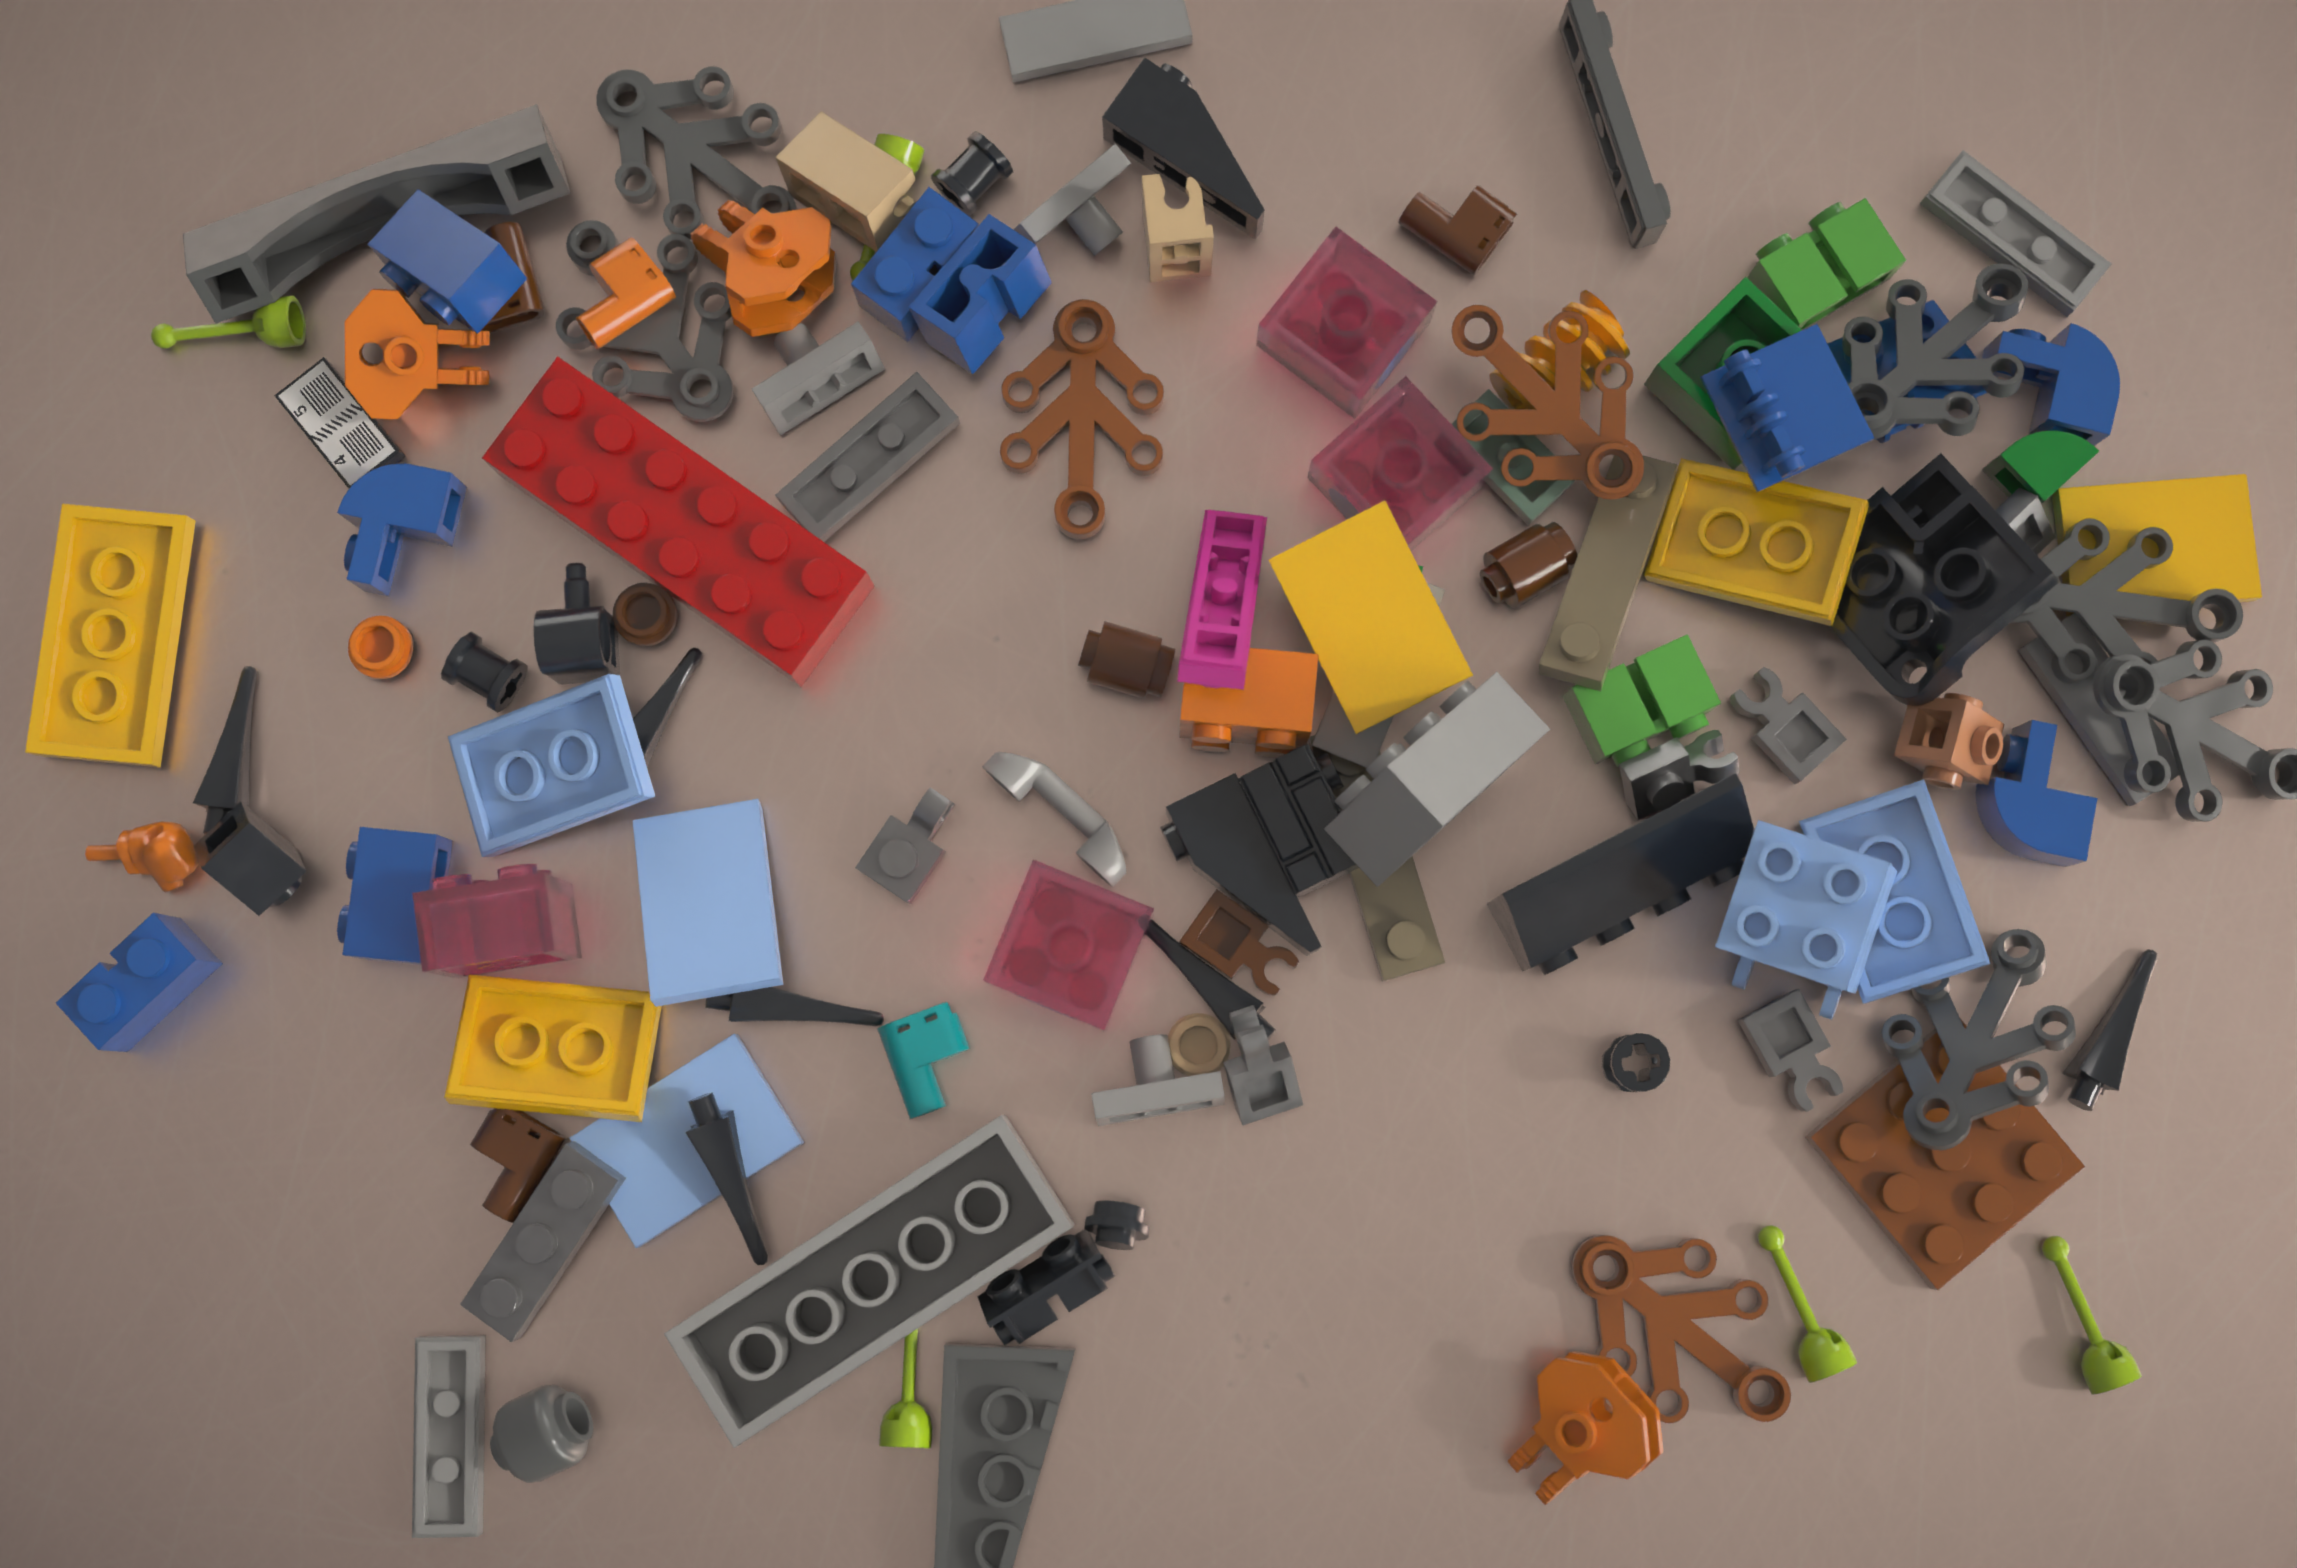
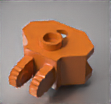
M728 200L717 210V215H719V220L723 223L722 225L732 233L729 238L717 230L714 231L707 224H701L691 233L692 243L701 255H704L706 259H709L714 265L725 272V286L733 324L751 337L793 330L834 292L836 254L830 248L831 221L812 207L773 214L762 207L754 214L744 206L741 207L738 202L735 203L734 200ZM797 289L805 293L803 298L798 301L786 300Z
M370 290L345 320V386L371 419L398 420L423 389H437L439 384L489 385V370H482L476 366L439 368V344H454L462 348H480L484 345H490V331L481 330L476 334L474 331L466 329L439 328V323H426L400 290ZM366 343H376L382 348L383 360L380 363H370L364 358L362 349Z
M1571 1351L1564 1358H1555L1537 1375L1541 1419L1532 1427L1536 1433L1507 1462L1519 1473L1523 1469L1531 1467L1541 1457V1453L1547 1447L1559 1458L1564 1465L1558 1471L1551 1473L1540 1484L1539 1490L1535 1493L1544 1505L1551 1502L1575 1479H1579L1589 1472L1628 1480L1645 1470L1663 1453L1659 1408L1614 1358ZM1606 1399L1611 1403L1612 1407L1606 1403Z

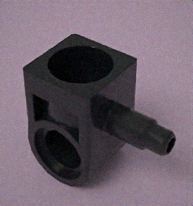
M569 563L565 567V609L540 610L535 613L534 647L539 669L542 674L547 675L558 684L586 683L607 674L620 675L618 631L615 628L613 616L604 606L590 607L589 581L586 579V566L583 563Z

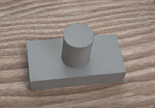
M1115 143L1021 221L1013 230L1036 244L1062 221L1066 220L1095 256L1122 234L1123 231L1094 195L1124 171L1131 162Z
M859 322L851 325L820 346L803 323H799L793 330L779 332L774 339V346L787 364V367L753 387L752 391L781 436L885 370V367L871 339Z
M1165 1034L1140 1037L1129 1042L1137 1085L1091 1093L1098 1126L1225 1105L1220 1071L1175 1079L1168 1036Z

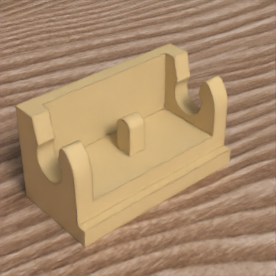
M822 111L775 157L792 197L807 207L814 208L830 219L833 224L876 252L917 202L909 196H905L895 207L899 198L905 195L916 181L913 169Z
M1160 174L1142 175V217L1150 282L1211 276L1212 224L1206 225L1202 191L1198 182L1193 177L1187 178L1186 194L1189 197V201L1181 209H1172L1164 201L1166 190Z

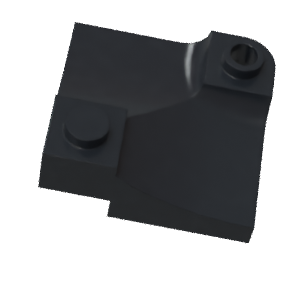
M1942 453L1892 495L1881 487L1867 499L1869 505L1833 626H1830L1879 684L1897 701L1910 706L1924 705L1935 700L1962 678L1963 666L1970 656L2060 582L2047 565L1983 496L1969 484ZM1926 667L1927 671L1920 681L1913 684L1909 683L1910 675L1915 669Z

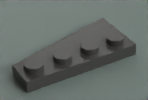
M946 1343L944 1345L934 1568H1013L1076 1348Z

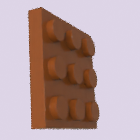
M1961 1019L1963 1026L1966 1029L1967 1025ZM1934 1029L1924 1037V1045L1921 1051L1937 1083H1939L1949 1063V1059ZM1897 1060L1805 1136V1138L1931 1289L1939 1290L2074 1177L2085 1165L2035 1106H2022L2020 1104L1973 1120L1968 1136L1953 1148L1932 1150L1920 1146L1909 1136L1905 1127L1904 1109L1913 1093ZM2000 1065L1976 1073L1967 1092L2006 1081L2007 1073ZM1936 1108L1928 1111L1925 1118L1935 1123L1942 1122L1949 1116V1112L1944 1108Z

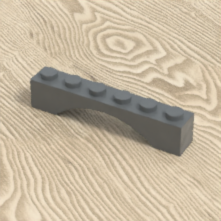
M536 104L183 233L186 275L215 324L276 302L297 282L324 263L361 243L373 239L417 189L456 215L484 213L514 215L568 195L570 190L561 156Z

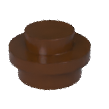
M652 583L634 584L626 588L615 601L613 607L615 628L624 639L638 646L656 645L664 641L672 633L676 625L677 608L675 602L668 592L658 585Z

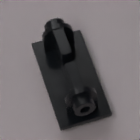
M1084 1229L1076 1235L1069 1234L1057 1238L1044 1249L1041 1257L1022 1269H1012L1000 1274L991 1281L986 1291L977 1297L988 1326L994 1328L1001 1342L1007 1345L1016 1340L1018 1344H1021L1029 1337L1058 1320L1056 1313L1047 1301L1048 1299L1058 1294L1067 1310L1071 1312L1094 1296L1107 1290L1108 1287L1105 1282L1116 1275L1104 1255L1100 1254L1091 1233Z

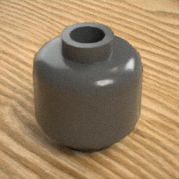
M557 1385L540 1386L507 1402L497 1411L493 1424V1435L490 1440L493 1458L502 1469L510 1471L514 1477L524 1482L542 1481L578 1464L586 1455L589 1439L593 1434V1420L586 1403L576 1393L568 1392Z

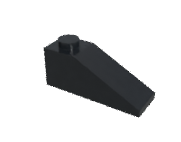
M1144 57L1102 116L1103 139L1112 145L1116 143L1122 152L1154 173L1160 174V177L1186 193L1187 178L1193 177L1201 188L1203 205L1256 240L1263 229L1265 209L1197 91L1192 89V82L1177 68L1169 64H1162L1159 67Z
M1236 773L1166 806V815L1170 822L1161 826L1160 829L1176 861L1187 857L1195 872L1266 923L1270 929L1306 956L1318 951L1322 947Z

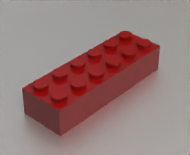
M558 356L482 457L502 478L647 580L664 589L674 599L801 688L875 587L868 573Z

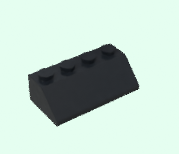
M1735 773L1510 889L1487 903L1521 970L1525 971L1539 965L1542 973L1547 975L1576 960L1578 956L1573 946L1595 935L1600 946L1635 929L1629 917L1652 906L1658 917L1691 900L1692 898L1686 889L1690 885L1708 877L1713 887H1716L1738 876L1744 863L1742 858L1746 857L1755 831L1743 785Z

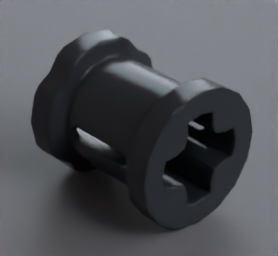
M976 131L967 138L969 146L945 171L937 169L931 175V180L945 198L968 216H971L977 210L976 201L999 177L1007 179L1014 172L1005 155L984 135Z
M471 631L461 637L450 651L441 671V679L451 685L458 682L486 698L487 707L498 713L506 708L518 693L527 674V665L518 659L511 662L483 646L482 638Z
M1635 1033L1615 1038L1610 1047L1603 1053L1602 1070L1605 1078L1615 1084L1619 1090L1623 1092H1646L1657 1088L1665 1081L1670 1071V1057L1663 1043L1650 1034ZM1632 1045H1634L1637 1055H1647L1649 1060V1068L1639 1070V1081H1637L1634 1071H1624L1622 1067V1058L1632 1055Z

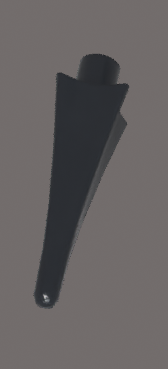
M693 647L686 653L669 678L633 718L647 768L669 717L686 683L701 660L702 652L699 648Z
M245 666L241 671L225 727L193 801V804L206 808L207 816L203 830L204 834L208 833L240 801L250 809V733L257 677L256 669L252 666Z
M1147 916L1139 919L1138 925L1140 929L1183 973L1234 1040L1236 1038L1229 1013L1252 1005L1256 1009L1259 1024L1264 1026L1268 1040L1274 1035L1276 1029L1260 1015L1266 1008L1263 1006L1264 1003L1191 953L1153 919Z
M2147 949L2142 954L2129 980L2109 1011L2063 1072L2064 1075L2076 1079L2067 1100L2078 1108L2092 1111L2099 1095H2104L2105 1090L2119 1091L2137 1015L2147 984L2158 960V955L2154 950Z
M774 987L706 998L705 1008L730 1011L729 1021L731 1022L820 1021L880 1026L884 1021L883 1014L877 1011L816 1000Z
M713 1092L701 1095L688 1101L696 1124L690 1126L691 1129L685 1133L726 1201L744 1237L753 1261L757 1265H764L768 1261V1255L750 1197L734 1110L721 1115Z

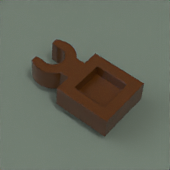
M1216 889L1179 941L1180 944L1231 980L1242 965L1251 971V977L1255 986L1261 992L1270 996H1276L1280 988L1265 977V965L1271 960H1281L1288 967L1295 969L1299 963L1296 955L1289 949L1281 946L1267 948L1260 943L1259 940L1269 926L1218 889Z

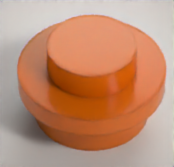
M373 616L360 622L352 631L348 642V654L354 667L364 675L374 679H388L398 675L408 666L413 655V640L408 629L396 619L388 616Z

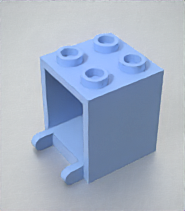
M1758 820L1715 945L1716 948L1740 955L1732 986L1745 990L1755 961L1828 985L1819 1016L1832 1020L1842 991L1856 994L1897 870L1888 861Z

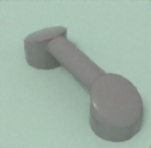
M1007 752L995 753L982 766L999 785L1018 801L1033 787L1081 831L1088 840L1078 849L1076 854L1107 884L1114 887L1126 874L1125 860L1109 822L1048 766L1034 759Z

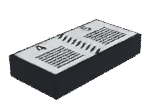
M324 357L274 395L348 488L366 473L382 466L397 464L405 457L378 421L371 419L346 388L345 380Z

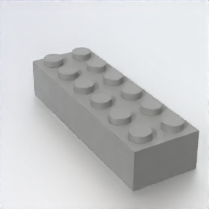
M1000 1115L664 1333L735 1448L1071 1229L1075 1223L1007 1116Z

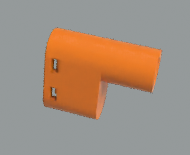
M631 237L589 264L591 272L608 297L577 316L576 321L590 343L596 349H600L675 299L676 295L660 269L638 242Z

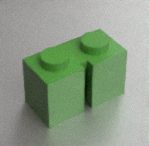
M1866 198L1845 209L1841 202L1835 203L1809 221L1808 224L1813 230L1812 232H1806L1792 240L1788 233H1785L1766 244L1756 253L1759 261L1747 278L1802 330L1809 328L1890 280L1906 262L1905 257Z
M1688 634L1636 657L1633 664L1625 666L1623 663L1608 670L1601 691L1575 685L1563 695V699L1595 765L1612 757L1616 766L1619 767L1620 763L1651 750L1648 740L1670 731L1673 739L1677 737L1679 740L1709 725L1705 714L1720 705L1721 701Z

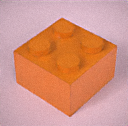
M1250 648L1244 690L1225 687L1209 688L1200 684L1184 683L1179 738L1192 739L1191 748L1211 752L1229 751L1230 742L1255 745V754L1279 758L1293 751V749L1307 745L1312 732L1318 654Z

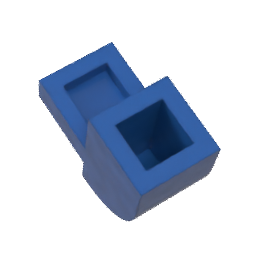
M2070 323L2049 343L2046 342V336L2037 331L2012 329L2008 332L2002 331L1984 348L1982 359L1990 358L1998 353H2009L2018 357L2024 365L2021 383L2039 387L2028 434L2041 431H2063L2077 435L2094 446L2111 434L2120 394V376L2117 364L2110 350L2092 332L2079 325ZM2005 371L1993 372L1994 376L2006 379L2013 378L2011 374Z
M412 464L382 466L359 478L346 492L337 512L354 526L359 527L358 535L353 534L349 538L345 549L344 567L348 571L346 580L365 592L389 597L404 537L453 546L467 486L451 472Z
M2030 720L2012 728V733L2006 734L2003 738V749L1997 761V767L1999 771L2004 772V778L1994 777L1990 779L1988 785H1976V806L1979 818L1991 838L2002 848L2016 856L2062 867L2086 862L2098 798L2047 788L2057 725Z

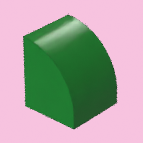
M2041 431L2029 434L2013 443L1990 461L1982 471L2008 498L2020 487L2037 495L2042 504L2100 451L2087 440L2077 435L2063 431Z

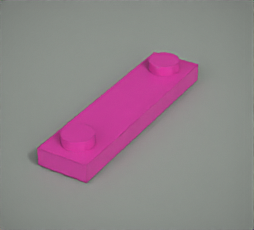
M1205 510L1179 660L1177 682L1200 684L1209 688L1225 687L1244 690L1267 517Z

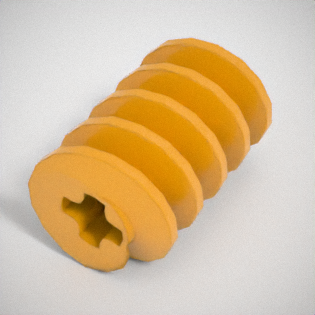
M1584 290L1580 293V303L1571 302L1562 309V312H1578L1587 321L1588 336L1581 345V390L1589 392L1593 388V384L1586 370L1589 367L1595 369L1598 362L1606 358L1605 353L1608 350L1623 359L1630 355V350L1623 338V329L1614 314L1597 296L1588 290ZM1571 317L1562 319L1556 328L1558 338L1564 343L1575 341L1581 331L1578 321ZM1550 320L1543 326L1544 337L1532 336L1525 342L1524 350L1526 354L1517 353L1554 390L1555 345L1548 333ZM1610 364L1603 369L1602 375H1608L1612 371ZM1497 369L1489 374L1494 390L1510 409H1535Z

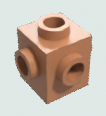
M1946 693L1944 698L1937 697L1935 700L1924 705H1907L1894 756L1923 772L1922 780L1924 779L1925 783L1935 787L1960 790L1962 782L1988 785L1993 766L1997 763L2002 753V732L2005 724L1983 711L1982 701L1963 694Z

